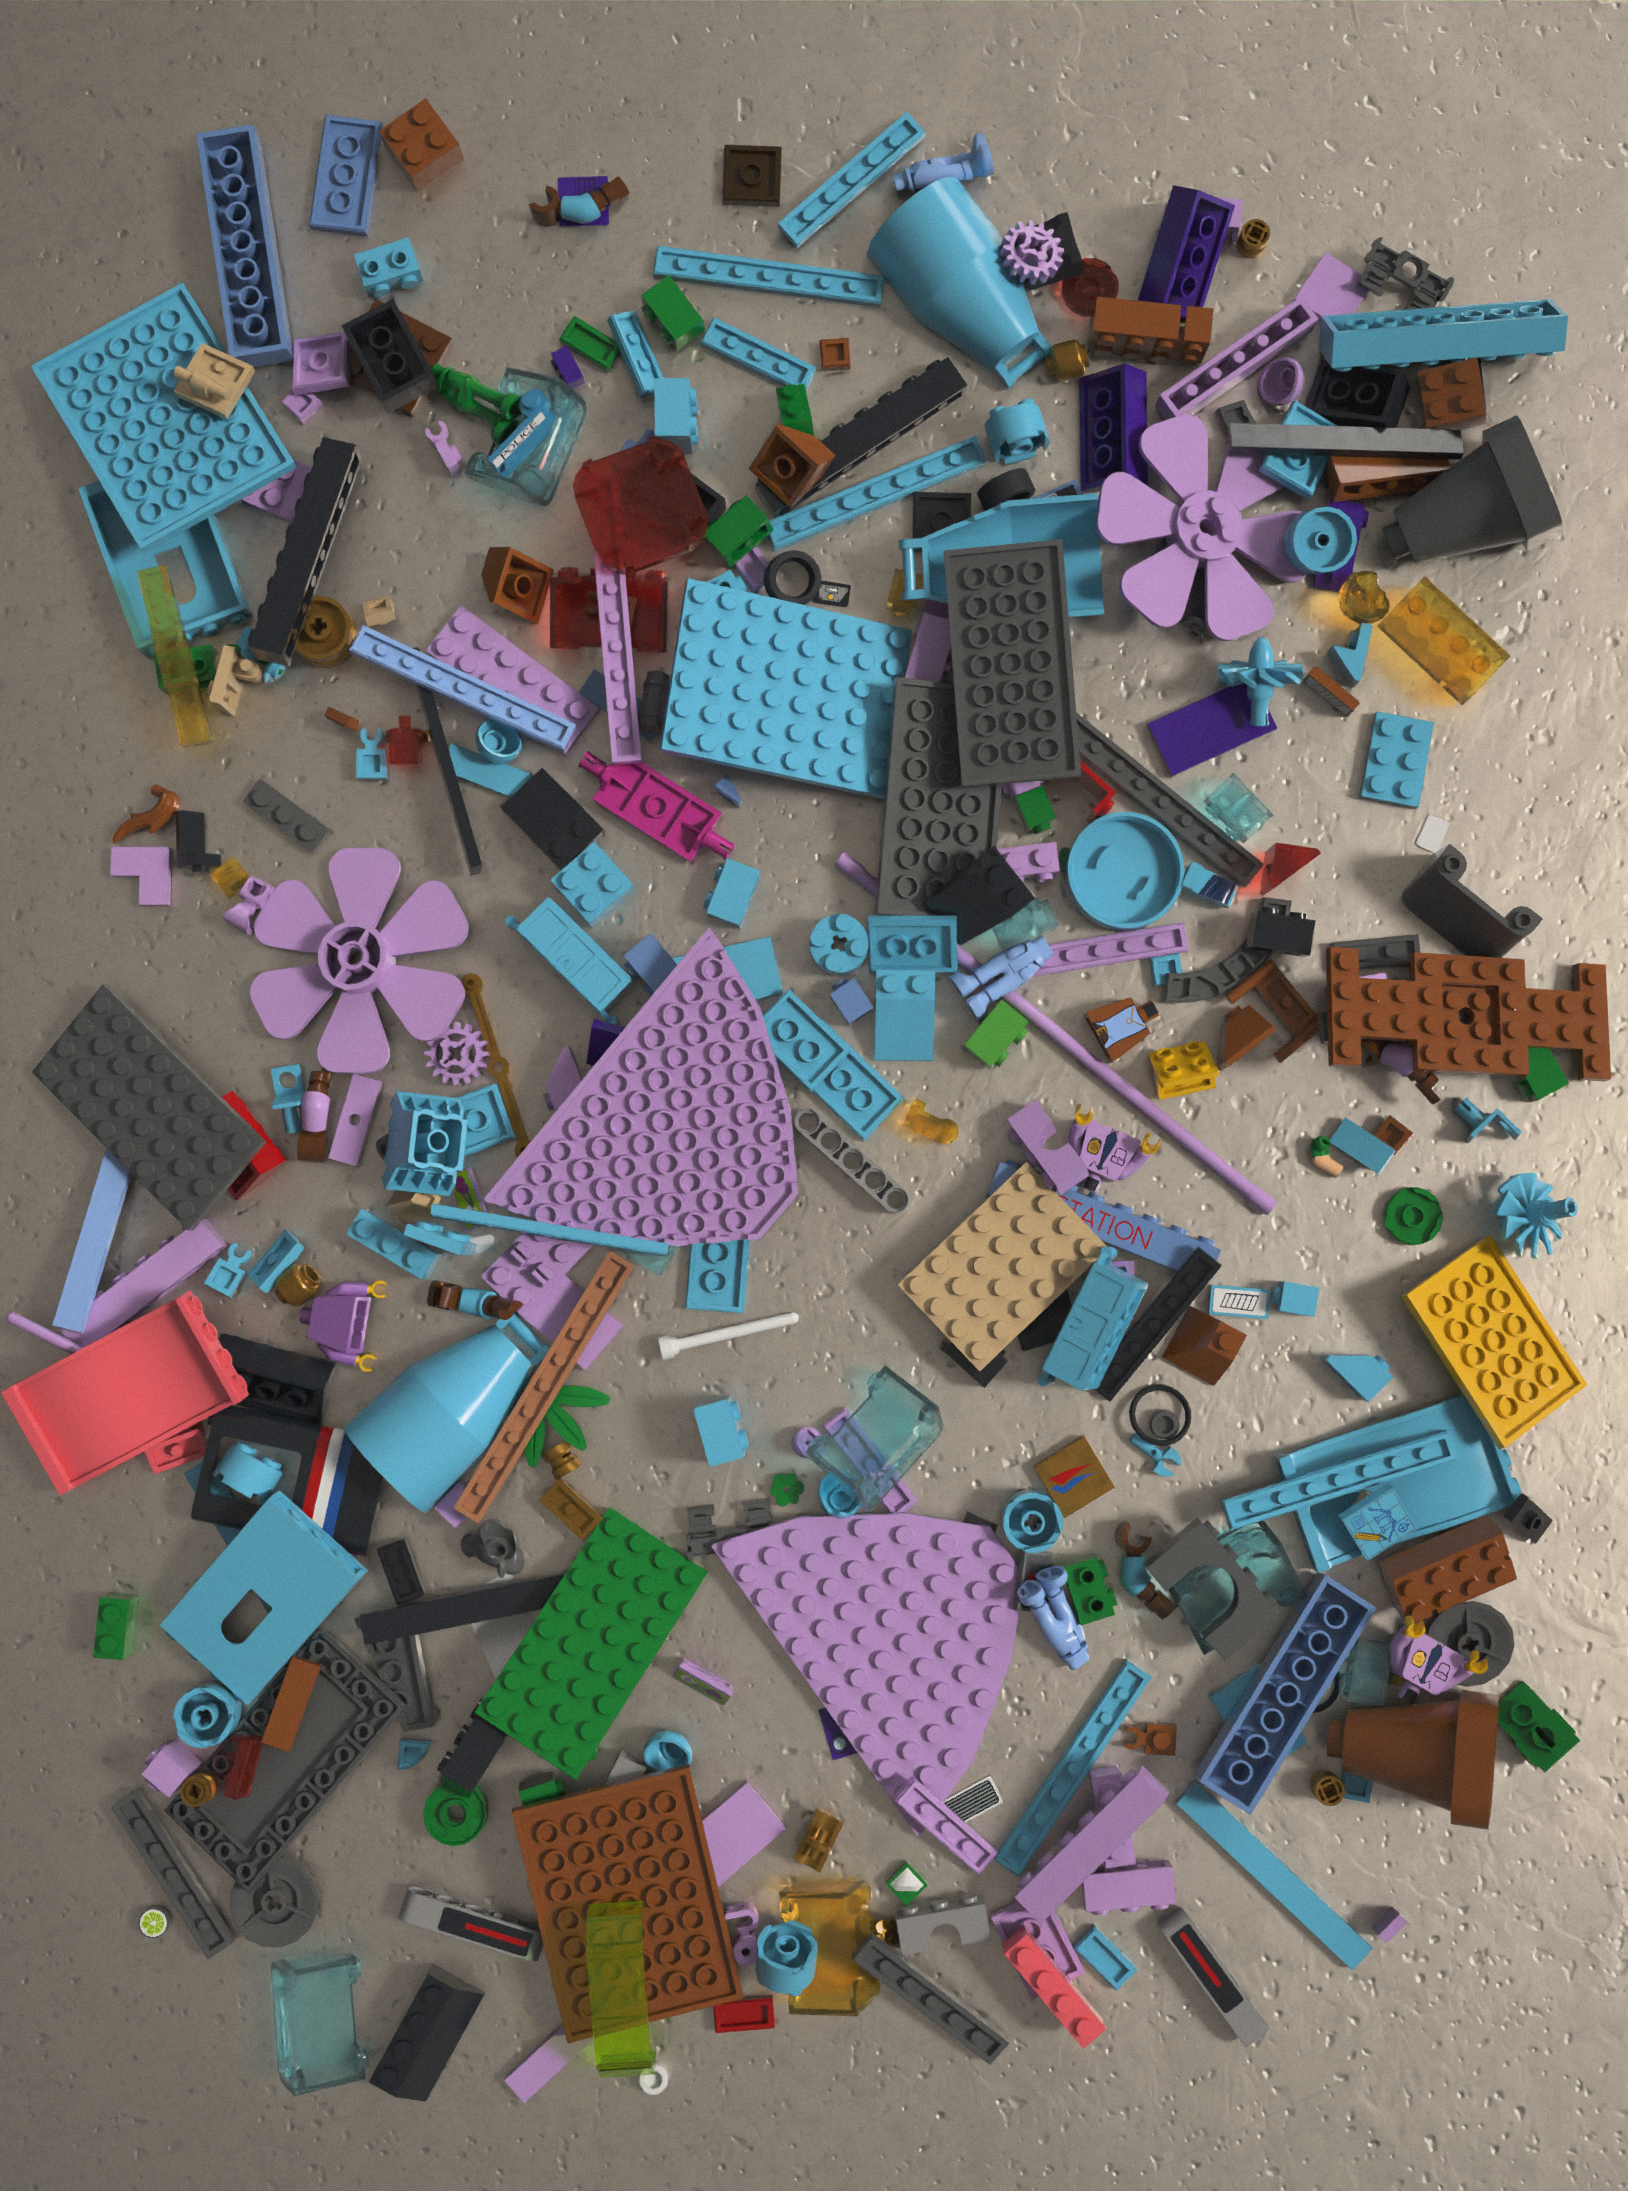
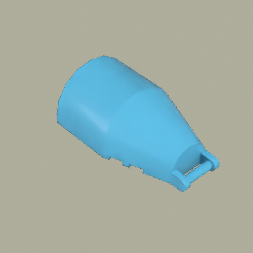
M945 177L914 194L882 224L870 242L867 257L879 273L884 276L886 282L919 324L925 328H930L942 336L941 339L947 343L951 342L963 350L965 355L994 373L1002 385L1009 389L1015 384L1017 378L1041 360H1046V357L1051 356V346L1037 327L1024 286L1020 282V275L1017 273L1011 276L1012 268L1010 266L1003 267L1002 265L1006 259L999 254L1003 248L1001 246L1002 235L956 177ZM1031 345L1036 348L1033 353L1009 371L1005 367L1007 363Z
M1098 493L1009 500L923 538L899 540V550H902L905 590L902 591V600L929 599L948 604L944 563L945 550L1062 539L1069 618L1104 615L1100 537L1096 530ZM914 549H922L924 589L916 590Z
M515 1311L510 1319H499L494 1325L410 1364L344 1426V1431L371 1465L406 1500L424 1513H427L485 1457L522 1395L535 1368L543 1361L550 1349L548 1344L544 1345L517 1317L518 1313ZM507 1325L536 1353L530 1360L502 1331Z

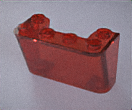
M561 567L557 573L550 577V648L580 649L581 646L602 647L599 614L592 616L584 611V606L594 607L598 603L597 600L591 599L588 596L589 591L597 592L595 568H590V573L578 572V567ZM625 569L627 596L638 598L639 601L632 628L630 629L632 648H637V652L667 653L671 577L665 576V571L648 570V573H645V575H636V570Z

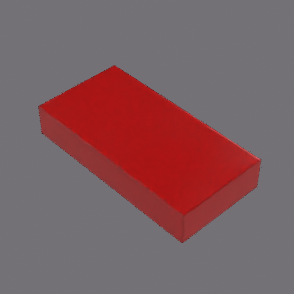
M773 1995L744 1997L743 1999L713 2006L715 2033L775 2028Z

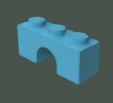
M360 1209L346 1235L421 1280L428 1279L442 1256V1253L427 1244L403 1235L404 1233L393 1227L392 1223L368 1209Z

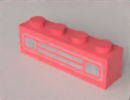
M1025 1925L1020 1927L1001 1944L1004 1955L1083 2049L1106 2030L1100 2014Z

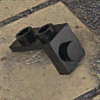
M185 810L176 811L177 869L192 870L193 874H209L210 869L220 867V854L205 853L204 813Z

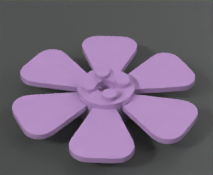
M1186 414L1146 428L1139 438L1140 454L1182 503L1178 506L1125 472L1113 473L1103 481L1099 492L1096 514V530L1099 537L1110 545H1124L1166 537L1168 548L1132 566L1123 573L1119 582L1122 598L1155 627L1163 629L1172 627L1181 620L1184 614L1196 569L1205 568V624L1210 635L1220 641H1232L1261 630L1269 625L1273 619V603L1231 553L1234 550L1238 551L1286 583H1295L1302 580L1308 573L1299 571L1290 563L1284 551L1283 539L1288 525L1294 517L1303 512L1287 511L1242 520L1239 511L1284 487L1282 484L1258 471L1266 454L1230 453L1228 444L1215 491H1208V434L1204 423L1198 417ZM1200 526L1204 527L1207 533H1203Z
M345 848L333 855L328 866L329 876L344 919L343 923L335 926L311 890L304 883L297 880H286L280 883L272 892L254 923V932L262 944L277 949L317 954L318 964L260 973L251 984L250 997L269 1034L278 1039L288 1040L296 1037L306 1027L337 989L341 990L342 994L318 1044V1061L322 1067L333 1073L371 1074L382 1070L390 1057L389 1044L372 994L380 991L408 1032L414 1038L423 1042L434 1041L443 1035L462 1006L465 998V988L456 976L445 972L396 965V957L456 948L465 941L469 926L450 888L440 881L431 880L420 885L381 932H379L376 927L401 872L400 861L388 849ZM357 952H361L360 961L352 964V957Z

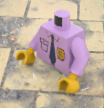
M1081 1104L1076 1106L1075 1119L1068 1139L1069 1144L1085 1163L1089 1176L1081 1183L1082 1188L1097 1193L1103 1178L1111 1182H1116L1117 1179L1125 1180L1141 1169L1151 1154L1158 1151L1161 1139L1155 1145L1149 1144L1148 1139L1151 1133L1145 1134L1141 1144V1141L1092 1120V1107H1090L1088 1114L1083 1115L1080 1113Z
M1410 1615L1404 1619L1405 1627L1400 1629L1389 1644L1391 1671L1405 1680L1397 1696L1413 1705L1421 1690L1437 1696L1459 1684L1473 1673L1482 1674L1488 1669L1486 1658L1481 1662H1475L1480 1657L1478 1651H1471L1468 1657L1469 1661H1464L1465 1657L1424 1634L1425 1626L1423 1620L1421 1619L1418 1624L1414 1625L1413 1616Z

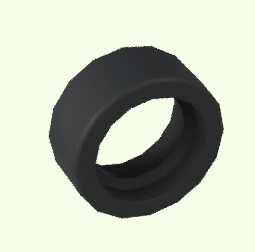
M1018 468L1005 472L985 483L978 490L977 496L984 511H987L1009 500L1029 499L1033 496L1036 489L1025 468Z
M791 550L779 554L769 562L764 572L763 582L769 597L805 605L815 598L820 589L822 577L820 568L814 558L805 552ZM785 563H799L808 573V587L799 596H787L777 586V571Z

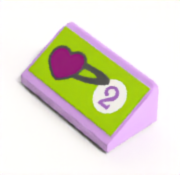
M467 1167L457 1172L456 1184L450 1194L455 1208L489 1213L473 1168ZM461 1222L464 1232L480 1227L479 1225Z
M685 1657L682 1658L673 1674L676 1680L721 1705L726 1704L734 1691L733 1684Z

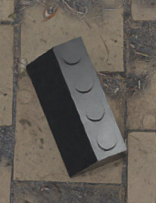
M221 1333L218 1340L222 1347L230 1353L233 1361L232 1365L237 1374L241 1375L246 1381L249 1393L247 1397L236 1405L269 1414L320 1425L323 1424L334 1384L336 1363Z
M433 1964L372 2074L369 2083L394 2097L426 2102L485 1992Z

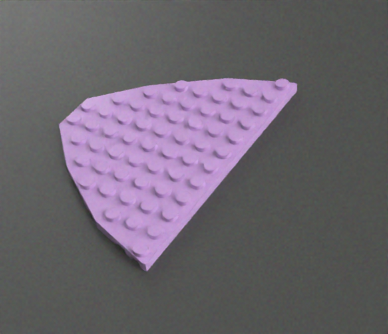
M708 927L484 1197L486 1202L505 1207L511 1212L520 1213L538 1222L667 1243L670 1246H685L695 1243L708 1244L730 1242L731 1240L761 1239L798 1195V1181L791 1108L763 1014L755 997L710 927Z
M910 1512L854 1514L843 1519L833 1516L804 1515L712 1544L713 1550L916 1836L920 1835L925 1828L902 1809L892 1797L913 1775L942 1802L945 1801L975 1758L1012 1659L1019 1611L1013 1610L1019 1566L994 1531L988 1525H977Z

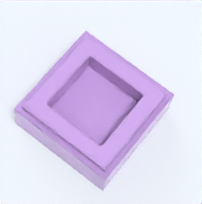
M293 391L281 401V404L303 425L323 405L321 400L313 393L295 395Z
M1392 1906L1371 1928L1385 1943H1388L1406 1925V1920Z

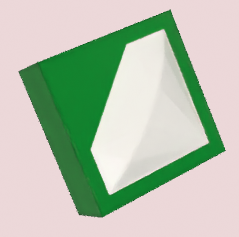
M906 1861L886 1881V1885L907 1906L928 1886V1882Z

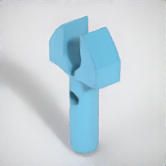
M1136 1433L1131 1436L1130 1443L1153 1459L1155 1466L1152 1470L1160 1476L1175 1475L1164 1467L1161 1458H1171L1181 1466V1459L1176 1450L1170 1446L1166 1450H1159L1154 1445L1142 1440Z

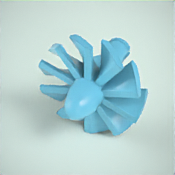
M1264 637L1257 638L1253 643L1248 662L1233 660L1230 664H1219L1218 682H1226L1228 686L1244 683L1247 685L1248 699H1251L1250 725L1252 726L1269 725L1268 707L1269 700L1273 696L1274 687L1281 688L1284 684H1301V680H1304V667H1302V663L1286 664L1287 660L1274 662L1271 644Z
M1521 1173L1509 1176L1510 1179L1501 1184L1497 1190L1502 1197L1494 1209L1495 1216H1500L1499 1222L1502 1226L1501 1237L1503 1241L1507 1240L1516 1230H1519V1235L1514 1240L1515 1254L1522 1257L1526 1237L1530 1245L1532 1259L1539 1258L1537 1251L1539 1239L1545 1245L1547 1254H1552L1553 1247L1545 1226L1558 1239H1562V1232L1556 1223V1219L1575 1216L1578 1211L1576 1202L1570 1197L1554 1201L1548 1196L1553 1190L1552 1186L1538 1180L1535 1173Z

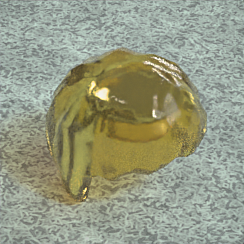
M1366 570L1352 572L1339 590V608L1344 616L1356 624L1360 625L1362 622L1373 624L1385 618L1389 611V599L1386 597V592L1380 588L1376 572H1368Z

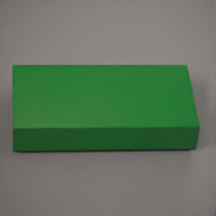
M575 315L559 338L561 344L567 345L569 349L607 373L621 354L615 340Z

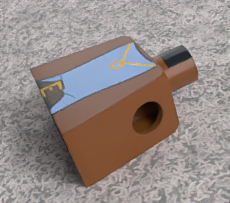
M1129 997L1090 1010L1083 1016L1110 1064L1150 1034L1146 1022L1159 1016V1013L1151 1000L1137 1007L1133 999Z

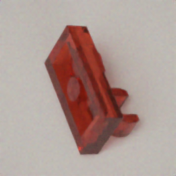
M255 1734L230 1737V1741L237 1743L238 1750L237 1752L229 1751L225 1753L228 1759H235L234 1765L225 1779V1797L234 1800L249 1797L263 1743H261L262 1736Z

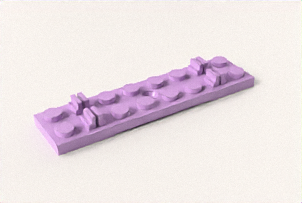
M522 1233L481 1277L501 1297L522 1302L523 1306L517 1312L522 1317H525L593 1245Z

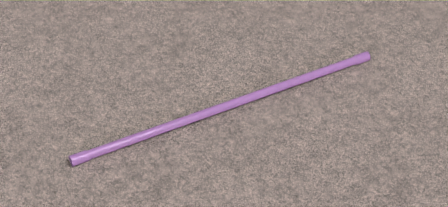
M844 852L834 865L876 897L878 879L871 875L863 865L847 852ZM957 944L958 964L970 974H973V970L978 967L980 968L982 964ZM995 976L984 985H991L1000 978ZM1016 991L1000 997L1243 1194L1261 1212L1268 1215L1277 1204L1275 1199L1257 1185L1252 1184Z

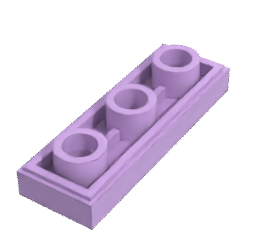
M357 1074L352 1075L328 1158L354 1166L359 1165L383 1084L382 1081ZM355 1115H359L361 1119L358 1125L352 1123V1118Z

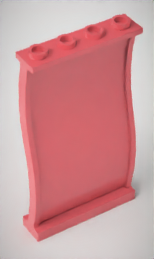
M191 1290L1 1392L59 1495L118 1466L209 1416L239 1403L249 1395L246 1381L241 1375L237 1374L232 1365L233 1361L230 1353L222 1347L217 1338L216 1328L206 1319L202 1303L196 1296H193Z

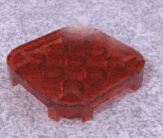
M658 436L647 437V442L595 461L590 458L582 463V467L575 475L573 490L577 507L596 556L601 564L611 572L623 575L636 573L687 554L698 548L706 538L708 530L706 508H704L684 452L679 445L676 446L669 440L660 439Z

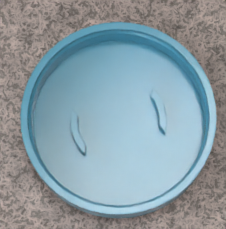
M1134 812L1111 813L1090 823L1073 842L1065 864V883L1075 907L1094 924L1114 931L1138 930L1160 919L1178 899L1185 874L1183 855L1173 835L1155 819Z

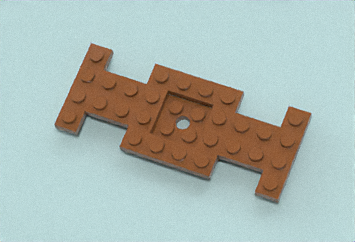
M1329 947L1326 949L1329 1066L1353 1068L1361 1066V1039L1407 1041V1044H1412L1413 1071L1525 1077L1529 1075L1528 1048H1550V1050L1577 1051L1578 1080H1611L1606 965L1577 963L1573 965L1574 991L1526 988L1525 959L1414 952L1409 955L1410 981L1359 978V948ZM1460 1010H1464L1469 1015V1023L1467 1025L1463 1024L1458 1018Z

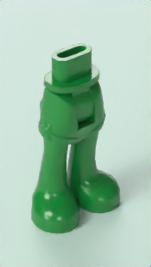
M436 363L432 367L431 371L439 386L436 388L437 394L442 395L459 412H467L490 424L493 427L491 439L495 443L501 445L517 429L519 421L515 418L522 414L519 409V401L522 396L511 392L506 395L480 383L478 378L456 371L450 366L444 368ZM477 397L499 408V412L477 401Z

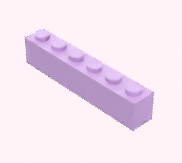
M1302 296L1160 394L1155 407L1165 420L1180 415L1195 414L1310 334L1319 320L1304 298Z
M203 1218L194 1230L188 1231L182 1226L183 1232L175 1238L173 1236L166 1238L158 1245L160 1250L154 1255L150 1256V1254L143 1256L134 1264L137 1268L129 1274L124 1272L111 1281L113 1286L105 1293L102 1290L96 1293L84 1333L59 1328L67 1339L83 1347L97 1341L140 1316L228 1247L227 1243L206 1218Z
M1143 1765L1136 1772L1130 1769L1119 1781L1122 1786L1115 1793L1110 1789L1100 1799L1099 1804L1101 1807L1094 1813L1089 1810L1079 1820L1078 1824L1080 1827L1074 1833L1069 1830L1058 1841L1057 1844L1060 1847L1053 1854L1048 1851L1038 1861L1037 1865L1039 1868L1033 1874L1028 1871L1017 1882L1016 1885L1019 1889L1014 1898L1040 1924L1166 1801L1169 1791Z

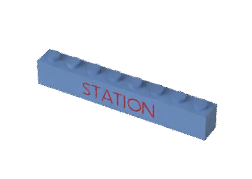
M1009 1159L1006 1160V1163L999 1162L986 1196H991L1022 1164ZM1077 1186L1059 1195L1104 1243L1176 1272L1197 1246L1216 1260L1221 1250L1214 1247L1215 1241L1202 1236H1198V1239L1195 1240L1186 1236L1188 1231L1183 1228L1171 1225L1170 1229L1160 1226V1219L1144 1214L1140 1218L1131 1214L1133 1209L1128 1206L1116 1203L1115 1207L1104 1203L1106 1198L1089 1192L1088 1196L1077 1193Z

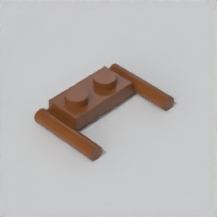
M1269 959L1228 992L1225 997L1233 1004L1254 986L1256 987L1255 990L1287 1029L1295 1035L1292 1040L1273 1054L1275 1059L1282 1063L1317 1035L1319 1029L1316 1018L1317 1014L1281 970H1279L1276 963Z

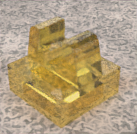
M235 857L229 859L210 874L230 899L240 892L245 882L250 878L249 874Z

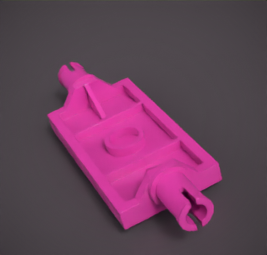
M590 751L583 755L587 761L581 758L578 767L583 768L600 779L599 783L601 785L592 799L595 803L690 863L704 846L721 856L724 860H727L730 856L729 853L733 851L736 844L731 843L714 832V827L722 816L720 811L643 762L612 765V763L607 764Z

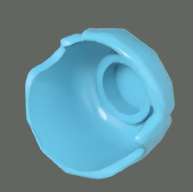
M842 1470L827 1473L820 1481L817 1496L821 1508L828 1515L843 1519L854 1515L861 1507L863 1492L856 1478L845 1474Z

